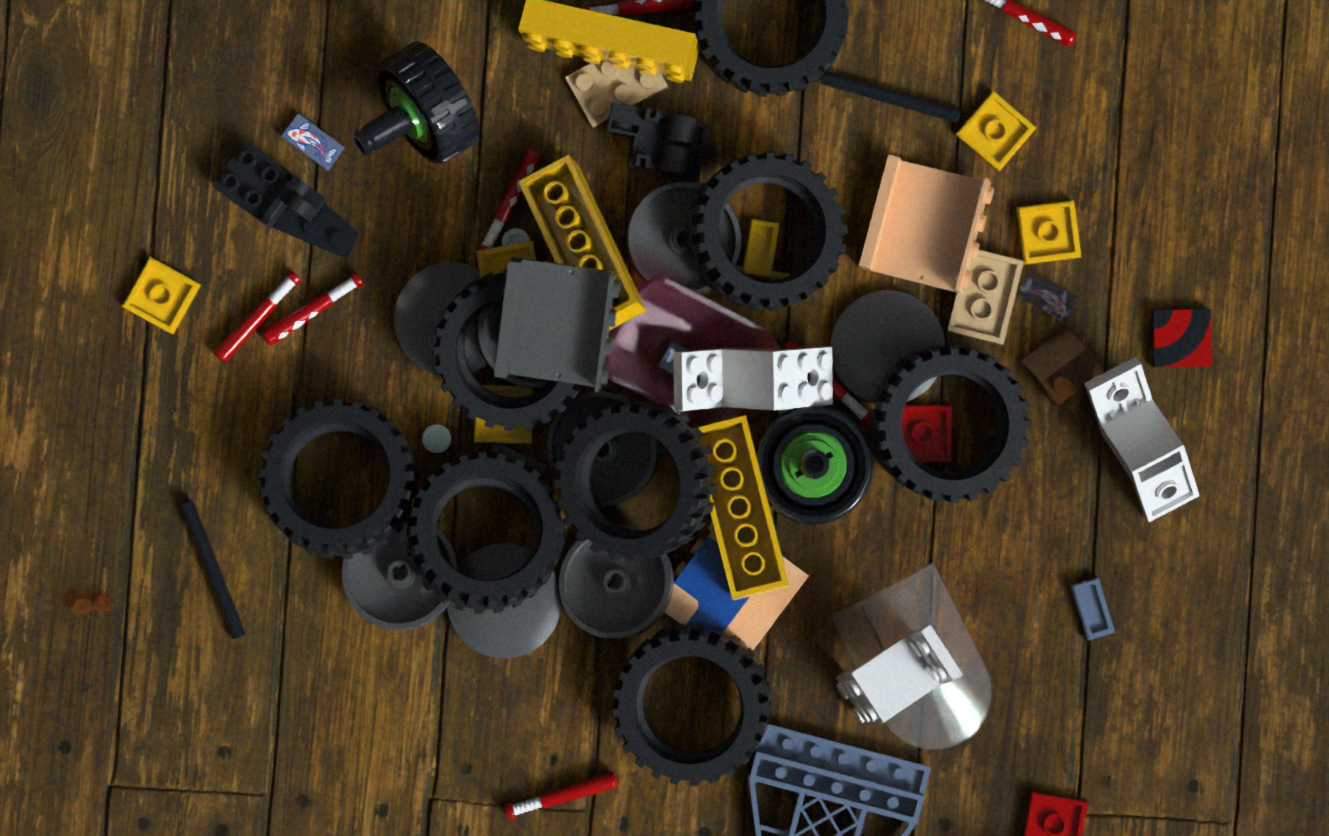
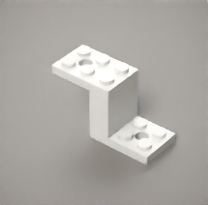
M732 347L673 352L674 411L719 407L782 410L833 404L832 347L787 350ZM810 372V381L808 383L807 375ZM697 375H700V383H699V385H697V381H696V380H697Z
M1137 357L1123 362L1117 367L1084 383L1101 434L1133 481L1143 514L1148 522L1200 496L1185 447L1153 401L1142 365Z
M928 625L912 630L857 668L843 672L836 677L839 682L836 686L843 698H849L855 708L852 711L861 724L865 722L869 726L886 722L939 685L953 682L963 674L932 626Z

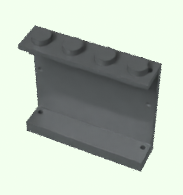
M512 257L508 261L494 377L506 379L508 374L593 386L595 387L594 392H599L602 384L607 385L610 368L605 367L606 355L611 356L613 338H608L610 327H615L617 310L612 309L613 298L619 297L621 282L616 280L617 272Z

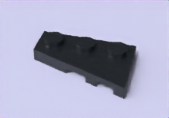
M325 203L311 222L287 206L272 226L276 230L347 260L359 234Z

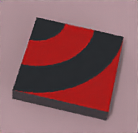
M1211 309L1152 310L1153 368L1212 367Z

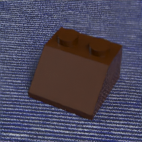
M1067 326L1021 360V363L1054 407L1060 405L1084 387V383L1104 372V369L1089 349Z

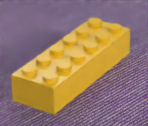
M526 0L518 28L525 44L532 50L544 52L545 49L556 51L557 55L566 58H572L573 55L584 57V61L592 64H600V61L611 62L613 68L619 70H628V67L639 69V73L646 76L655 77L656 73L666 75L668 80L677 83H683L684 80L692 81L700 49L694 33L545 0Z
M568 154L518 181L555 263L617 272L616 280L621 282L619 297L613 298L612 309L617 310L615 327L647 311L583 173L572 157Z
M746 415L698 427L703 433L698 438L702 446L710 445L713 452L707 455L709 464H716L717 473L711 474V483L718 484L717 493L710 495L709 502L714 503L710 514L732 599L735 601L790 587Z

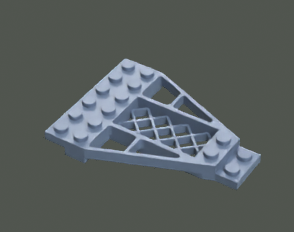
M768 724L756 749L749 774L755 835L761 836V830L783 836H799L812 829L815 836H819L814 827L829 818L837 831L832 836H843L842 834L854 827L853 836H860L866 813L873 812L907 821V826L899 836H908L915 825L918 824L931 767ZM757 782L797 793V800L788 829L782 830L760 824L755 789ZM805 795L815 797L809 802L803 804ZM822 799L843 805L829 813ZM819 800L827 815L811 823L804 809ZM850 806L860 809L857 818L852 812ZM847 808L855 822L839 830L832 816ZM800 812H802L809 825L795 833Z

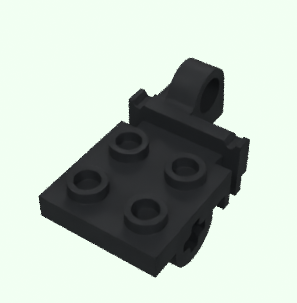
M612 102L605 132L616 136L632 138L627 166H640V161L643 160V169L699 180L710 123L697 121L695 118L684 115L661 113V111L657 110L652 113V117H649L651 109Z
M247 140L244 141L212 185L213 188L269 229L272 228L287 206L311 222L327 200Z

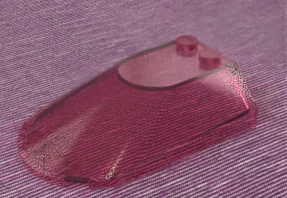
M656 273L637 290L647 311L615 328L611 336L613 338L611 356L606 355L605 367L610 368L609 380L661 406H669L673 408V412L680 415L684 414L690 420L702 426L745 415L749 424H755L770 412V410L730 407L674 411V374L658 366L671 340L691 351L732 347L781 348L775 338L760 325L660 273Z

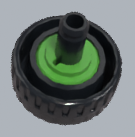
M412 42L379 63L376 69V80L379 92L388 111L363 125L360 131L355 130L353 140L362 154L372 155V151H378L399 137L404 136L423 158L434 164H443L477 142L480 130L472 102L454 71L433 48L423 42Z
M815 405L812 407L793 408L784 412L767 426L755 449L769 506L781 516L797 523L820 525L844 517L862 501L870 486L873 474V455L868 439L855 421L844 413L830 407ZM801 416L799 419L790 420V419H792V418Z

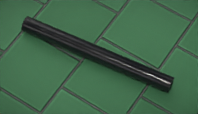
M829 71L823 73L820 84L955 123H958L962 110Z
M190 501L180 505L231 637L236 639L246 635L195 503Z

